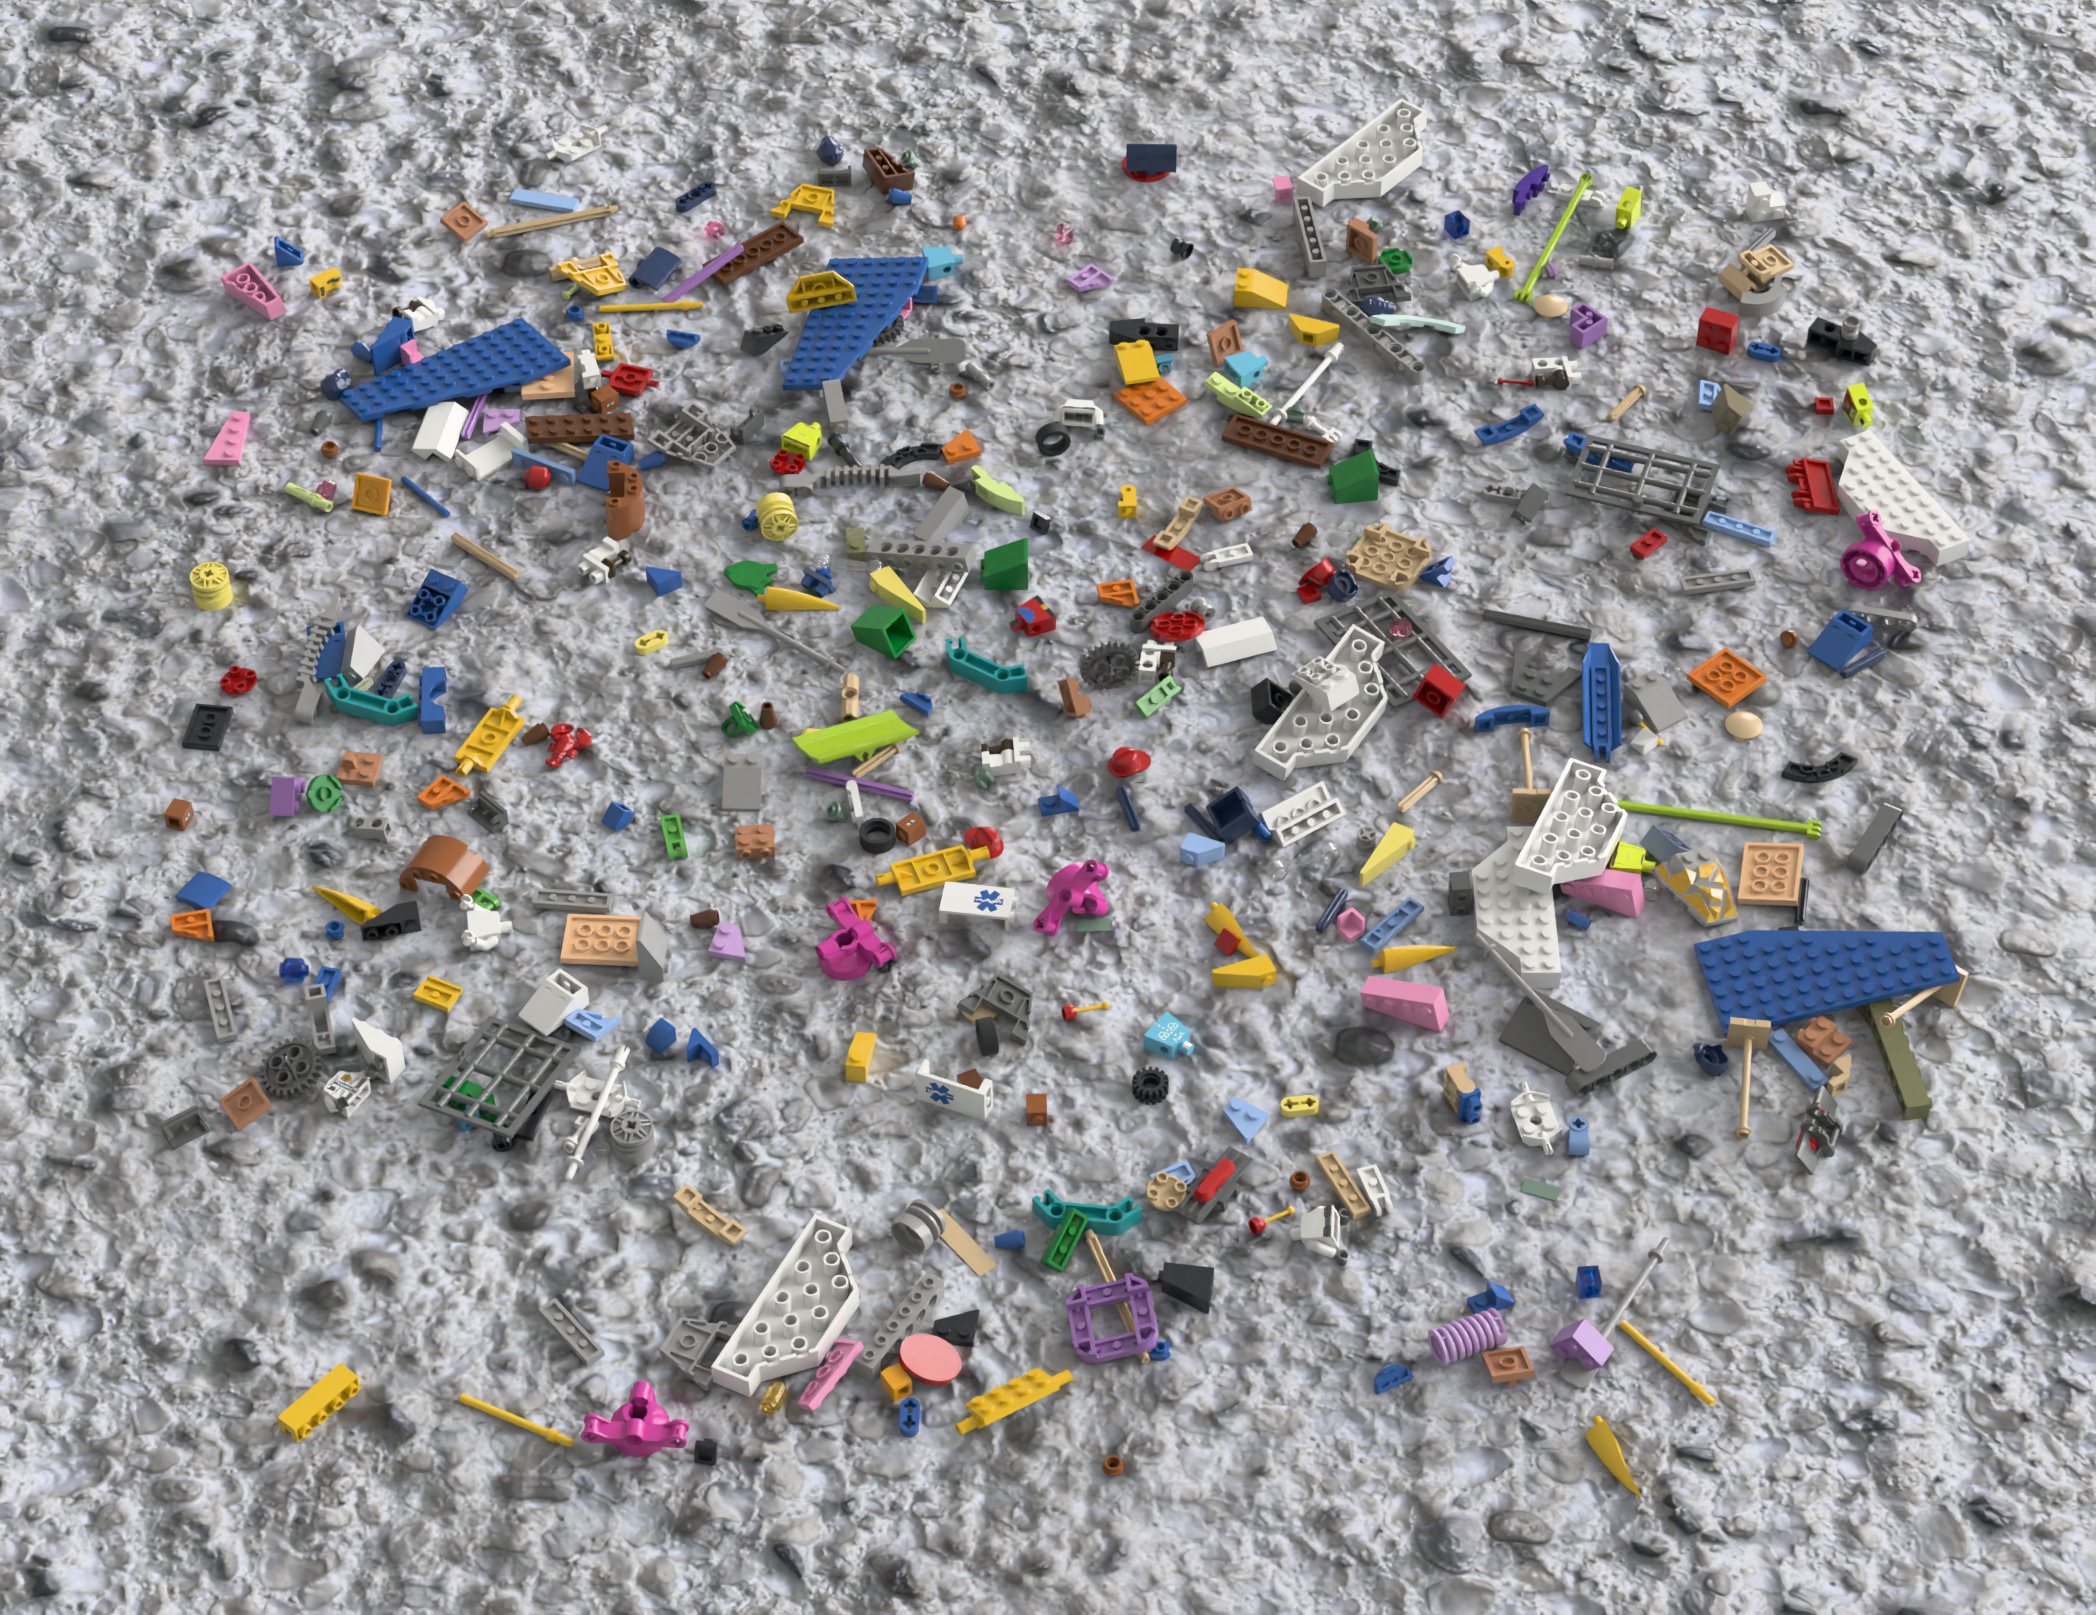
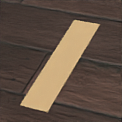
M943 1208L939 1210L946 1221V1229L940 1235L941 1238L979 1277L998 1266Z

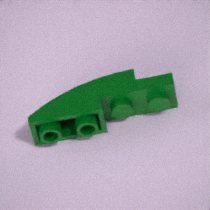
M451 1076L443 1088L449 1089L458 1077ZM466 1080L457 1093L477 1099L485 1088ZM491 1094L485 1103L496 1106L494 1095ZM450 1099L453 1105L459 1106L464 1111L466 1110V1104ZM479 1109V1114L483 1116L485 1121L494 1123L499 1117Z

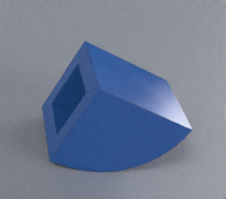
M611 802L601 822L613 831H619L628 825L635 812L623 803Z
M661 1017L649 1030L646 1037V1045L658 1054L662 1053L677 1041L676 1028Z

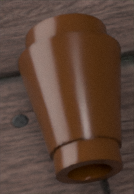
M927 471L922 480V484L926 488L944 492L950 482L933 471Z
M1309 522L1303 524L1292 540V544L1296 548H1300L1311 541L1318 533L1317 528Z
M719 652L712 654L702 671V675L706 679H711L726 668L727 658Z
M764 702L761 705L759 724L764 729H773L778 721L773 704L771 702Z
M543 722L541 724L537 723L521 739L527 747L547 740L550 732Z
M712 908L690 915L692 927L715 928V925H719L720 922L718 910H713Z

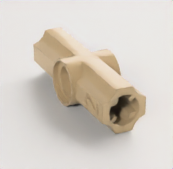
M599 256L581 260L574 257L567 260L579 271L602 267ZM557 266L548 268L552 282L568 278L556 270Z
M848 673L843 677L841 692V722L844 723L857 720L859 707V677L854 673Z

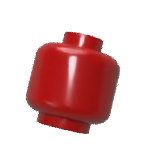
M531 466L530 470L525 473L524 481L528 482L529 488L545 490L546 486H550L551 473L545 467Z

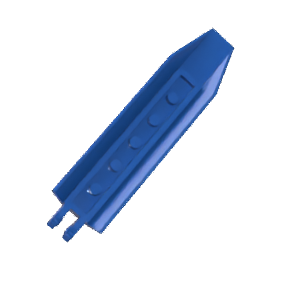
M1590 642L1582 661L1583 742L1594 751V762L1599 760V751H1606L1605 761L1610 763L1611 751L1622 745L1620 663L1609 643Z

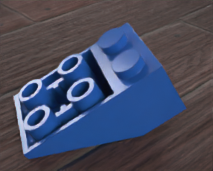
M394 316L387 323L383 332L379 334L375 343L371 345L370 354L374 375H378L402 362L400 345L412 339L415 340L413 321Z
M601 434L593 444L577 482L609 492L607 461L617 460L630 466L634 461L633 444Z
M430 569L405 617L436 630L461 604L468 588L461 581Z
M1842 609L1830 620L1807 651V654L1838 671L1871 642L1873 626Z
M337 622L335 628L332 627L335 632L334 636L326 635L329 639L328 643L322 642L324 649L323 651L318 650L321 655L320 658H316L318 664L314 666L317 670L315 675L317 681L329 677L331 679L337 678L336 675L341 673L346 643L344 622ZM313 626L306 627L307 638L310 635V629L311 627L313 628Z

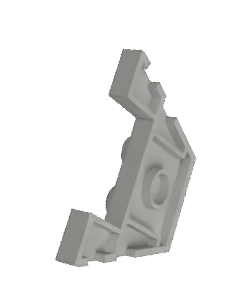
M679 1318L660 1347V1354L707 1391L713 1382L712 1370L699 1364L717 1336L730 1340L741 1323L728 1325L727 1322L719 1321L717 1324L707 1323V1320Z

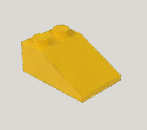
M1237 268L1234 306L1285 310L1288 285L1255 269Z
M1137 340L1135 343L1122 342L1119 345H1114L1115 366L1126 385L1160 380L1153 351L1148 341Z

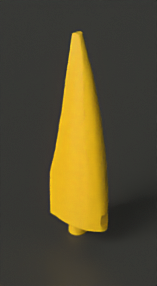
M767 587V594H758L757 597L758 602H766L765 609L839 610L840 608L838 605L811 595L775 587Z
M312 885V889L332 903L352 921L360 925L382 913L380 908L342 892Z
M1216 902L1211 903L1209 907L1212 911L1206 916L1204 921L1218 935H1220L1223 928H1227L1241 938L1240 943L1236 947L1237 950L1250 958L1260 956L1243 934L1234 915L1223 903L1217 905Z
M1411 945L1381 949L1378 959L1371 960L1372 968L1381 967L1384 973L1399 971L1453 952L1455 947Z
M1600 1416L1594 1417L1593 1422L1595 1426L1585 1434V1438L1610 1472L1629 1490L1641 1498L1642 1495L1628 1472L1619 1443L1605 1420H1602Z

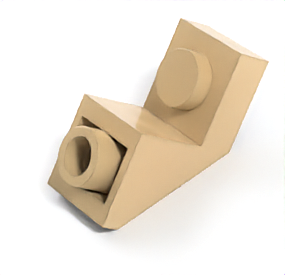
M1850 1054L1839 1057L1833 1062L1832 1078L1827 1083V1091L1833 1098L1847 1091L1852 1057Z

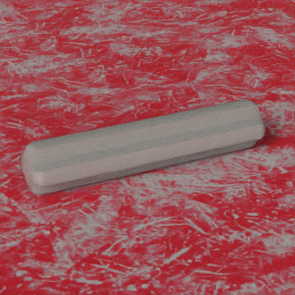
M716 648L672 658L669 661L670 667L674 670L708 662L712 654L719 652L724 655L722 648Z

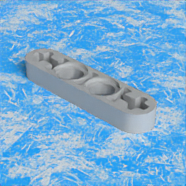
M1488 483L1483 485L1481 496L1487 501L1517 506L1527 490ZM1503 494H1510L1512 496L1506 497ZM1548 495L1539 510H1547L1550 507V495Z
M1851 604L1846 608V611L1851 614L1856 613L1853 615L1871 626L1912 632L1917 628L1918 618L1914 614ZM1873 614L1877 618L1872 619L1869 618L1868 615ZM1891 617L1894 618L1895 621L1890 622L1887 621L1886 618Z

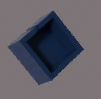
M1238 786L1206 806L1218 834L1228 844H1231L1261 824L1248 796Z

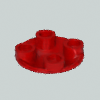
M782 449L770 460V467L775 473L780 475L798 474L805 468V457L803 454H796Z
M238 665L230 667L229 672L219 682L221 689L225 693L239 695L250 691L256 685L257 675L254 670L240 668Z

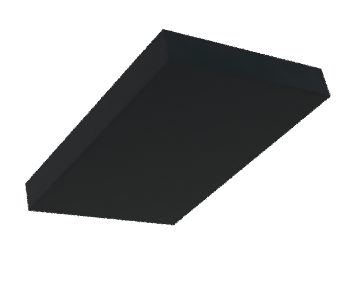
M196 703L182 741V747L186 749L220 751L234 712L233 707Z

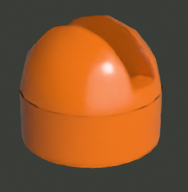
M955 216L953 218V227L958 231L965 228L966 218Z

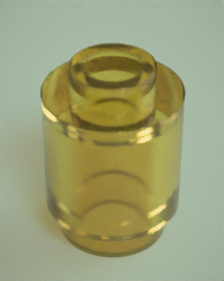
M781 1382L769 1383L761 1398L760 1407L764 1412L775 1414L781 1409L788 1395L786 1386Z

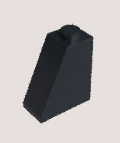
M1164 1262L1163 1270H1159L1158 1283H1162L1161 1292L1205 1314H1209L1214 1284V1268Z

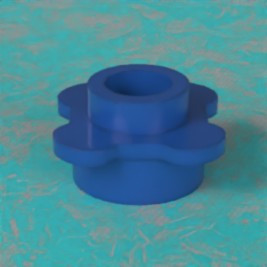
M572 305L566 310L567 320L577 321L584 318L582 308L578 305Z
M336 920L330 921L325 926L327 930L325 938H343L345 925Z
M1156 1341L1155 1348L1149 1353L1150 1357L1157 1361L1170 1358L1169 1348H1171V1343L1169 1341Z

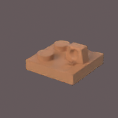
M464 201L440 218V223L463 243L488 225V221Z
M1231 319L1206 334L1215 366L1219 367L1224 364V357L1244 351L1236 320Z
M345 751L336 778L341 784L374 787L383 762V756L380 754Z
M250 1077L219 1100L239 1131L273 1107L253 1077Z
M1524 1346L1482 1352V1360L1492 1383L1506 1381L1508 1388L1517 1386V1380L1534 1377V1369Z

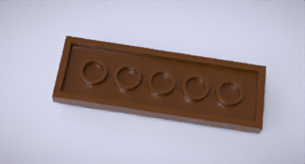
M782 221L741 243L744 251L710 276L725 286L804 243V237ZM717 257L702 264L703 268L709 263H711L713 260H715Z
M624 412L526 416L524 421L528 444L593 442L601 434L620 440H634L635 438L631 414Z
M1239 414L1233 416L1221 441L1319 470L1334 446L1333 442Z

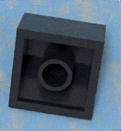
M1267 677L1250 689L1252 714L1256 720H1260L1266 725L1275 724L1293 701V697L1289 692Z

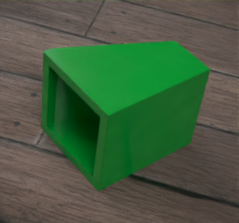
M1372 449L1329 467L1326 483L1330 485V497H1333L1335 504L1378 499L1379 471Z
M1023 538L984 552V559H981V570H984V572H981V583H984V590H1028V538Z
M872 605L850 626L858 642L891 659H896L917 639L905 609L900 607Z

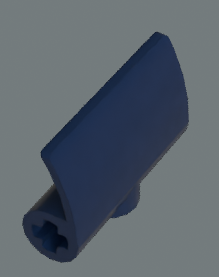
M1127 144L1126 172H1144L1148 176L1157 175L1158 172L1176 173V144Z
M655 247L646 259L641 258L638 261L637 269L628 279L629 284L635 289H640L645 283L658 291L682 263V259L664 248Z

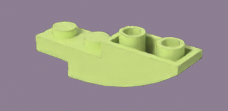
M1216 371L1205 380L1204 386L1218 395L1216 400L1240 413L1262 418L1272 408L1271 404L1245 386L1242 389L1238 388Z
M978 465L971 467V481L976 485V494L1004 511L1018 515L1025 514V500L1011 486H1008L1004 481L998 484Z

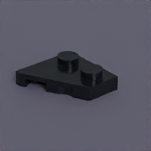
M976 1309L935 1320L932 1335L947 1341L951 1345L973 1347L980 1310Z

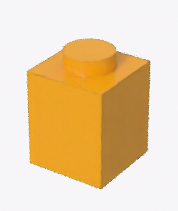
M899 1363L889 1366L880 1372L881 1385L894 1402L913 1393L912 1380Z

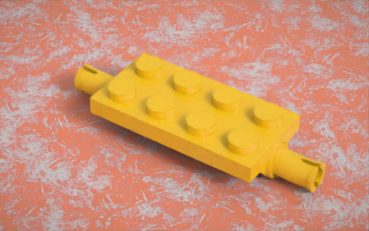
M512 695L507 704L499 709L491 707L455 754L454 761L460 763V766L455 770L459 777L465 778L472 768L488 773L525 724L524 718L517 716L515 710L522 703V699L518 695Z
M964 845L891 863V871L877 874L875 879L878 887L891 883L897 884L901 895L905 896L943 886L945 881L958 882L976 877V871L973 867L974 861L990 858L987 846L974 850H965Z
M1040 1368L1032 1369L1027 1374L1011 1379L1009 1383L1001 1387H995L989 1393L977 1396L966 1403V1410L971 1414V1417L955 1423L956 1431L960 1436H963L975 1428L980 1429L1059 1390L1060 1386L1072 1382L1073 1377L1067 1369L1052 1377Z

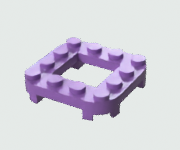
M1125 1273L1124 1279L1086 1288L1083 1283L1079 1284L1069 1298H1066V1307L1073 1339L1072 1343L1076 1354L1083 1363L1105 1362L1143 1353L1155 1348L1158 1339V1328L1152 1296L1146 1280L1144 1281L1139 1277L1133 1276V1273ZM1130 1300L1135 1331L1095 1340L1090 1309Z

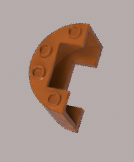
M615 460L607 461L610 498H606L605 511L608 537L614 541H619L630 537L631 533L635 530L639 531L645 522L646 513L643 482L640 474L633 467Z
M434 835L428 837L409 861L399 877V885L401 889L417 892L419 888L415 879L446 885L450 899L461 901L460 899L464 894L472 896L489 869L482 857L477 852L473 854L468 850V845L449 836Z

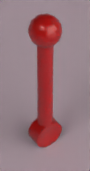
M1498 378L1497 380L1498 384H1527L1530 387L1534 385L1532 379L1520 381Z

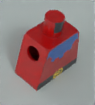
M1037 595L1016 608L1015 620L1010 622V628L1013 632L1022 629L1027 636L1032 637L1055 630L1056 615Z

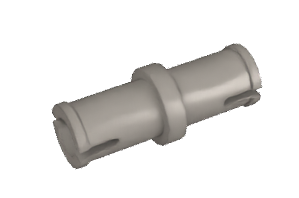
M1579 255L1578 266L1593 267V269H1613V258H1600L1598 255H1595V257Z
M969 362L965 366V371L971 374L977 383H981L988 391L994 388L995 381L988 377L983 369L978 368L974 362Z

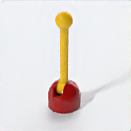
M1103 1002L1100 1005L1076 1009L1073 1005H1063L1061 1007L1062 1017L1064 1021L1074 1019L1079 1012L1100 1008L1108 1009L1109 1003Z
M1290 1206L1286 1211L1265 1220L1261 1217H1254L1248 1221L1249 1228L1254 1235L1262 1233L1265 1230L1266 1223L1287 1214L1292 1215L1295 1209Z

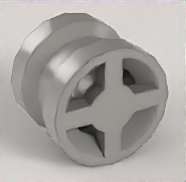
M1362 827L1357 831L1356 845L1360 850L1371 851L1374 849L1376 843L1375 830L1371 827Z

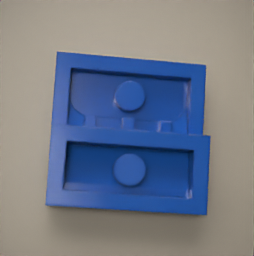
M198 871L175 895V898L178 902L192 904L194 910L211 909L232 886L215 875Z

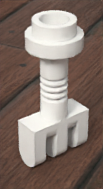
M1308 416L1304 420L1303 425H1305V428L1308 430L1314 429L1323 435V440L1335 443L1342 437V433L1334 427L1328 431L1316 423L1314 416Z
M580 1115L574 1122V1129H577L572 1137H567L564 1140L563 1148L567 1152H576L590 1118H586L584 1121L585 1117ZM597 1121L596 1126H595V1128H594V1130H593V1132H592V1135H593V1133L596 1131V1129H597L598 1126H599V1122H598V1121Z

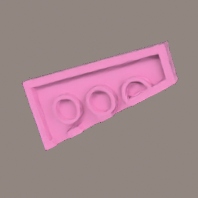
M231 412L203 459L204 465H240L250 421L249 412Z
M836 1338L833 1343L836 1347L833 1352L828 1351L825 1356V1365L819 1367L815 1373L816 1380L808 1384L797 1402L801 1409L814 1411L821 1405L824 1397L834 1389L836 1382L847 1373L848 1367L864 1349V1345L860 1341Z

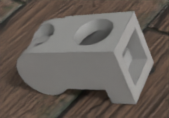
M359 817L352 830L353 836L357 839H380L381 843H388L392 833L388 817Z

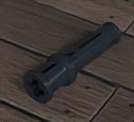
M838 432L832 433L828 437L827 443L834 448V452L841 456L850 468L853 465L862 467V464L849 450V444L843 441L841 434Z

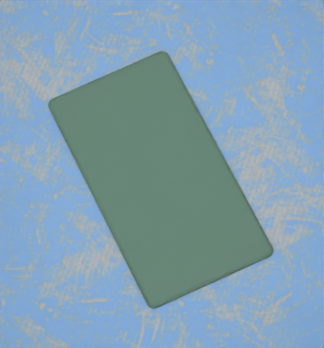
M1110 918L1076 919V932L1111 931Z
M1525 1178L1521 1192L1555 1201L1560 1187Z

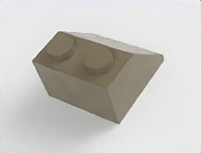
M1726 383L1712 402L1711 410L1715 426L1729 437L1740 426L1753 405Z

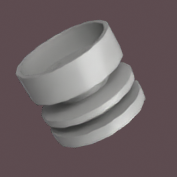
M630 1110L618 1114L610 1124V1134L615 1158L626 1165H640L651 1159L655 1152L654 1129L651 1118L644 1112Z
M916 1199L911 1202L903 1214H900L895 1219L890 1229L893 1238L904 1250L913 1255H922L930 1248L933 1241L943 1234L946 1229V1221L940 1211L931 1203L922 1199Z

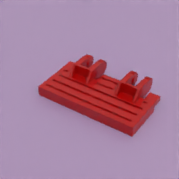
M1804 457L1802 460L1793 459V465L1785 468L1787 480L1799 486V490L1791 492V497L1794 499L1793 505L1796 508H1802L1807 511L1838 516L1840 507L1829 462Z

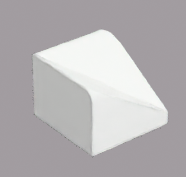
M1644 727L1631 741L1630 746L1642 755H1645L1657 747L1658 737Z

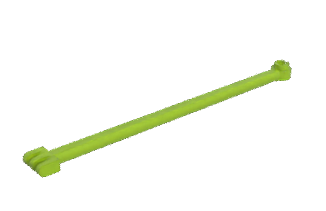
M1587 173L1580 175L1579 185L1523 289L1516 290L1513 300L1517 301L1518 297H1520L1519 302L1523 303L1526 298V304L1531 303L1533 299L1532 288L1583 193L1593 183V176L1589 174L1588 181H1586Z
M1617 800L1619 808L1625 811L1805 833L1806 839H1820L1821 822L1808 819L1807 824Z

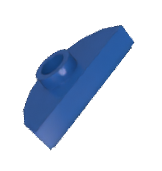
M667 329L668 342L678 348L692 347L701 340L698 334Z
M918 691L917 693L908 694L906 692L900 695L901 702L926 717L931 715L933 705L928 695Z
M1386 1365L1379 1370L1375 1377L1374 1392L1378 1395L1414 1376L1409 1369L1402 1365Z

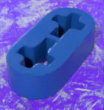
M1751 342L1748 345L1747 354L1750 358L1767 362H1777L1780 359L1781 350L1776 346L1759 342Z
M910 1397L901 1402L899 1425L900 1433L903 1436L914 1437L919 1432L920 1404L917 1399ZM910 1406L913 1407L912 1413H908V1408ZM908 1421H912L911 1428H907Z

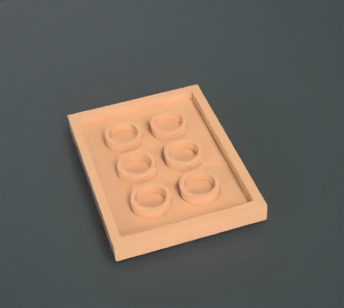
M562 352L570 358V366L522 385V400L575 397L574 352Z
M1745 842L1738 904L1797 906L1804 844Z
M568 914L560 957L561 963L639 966L636 939L641 917Z

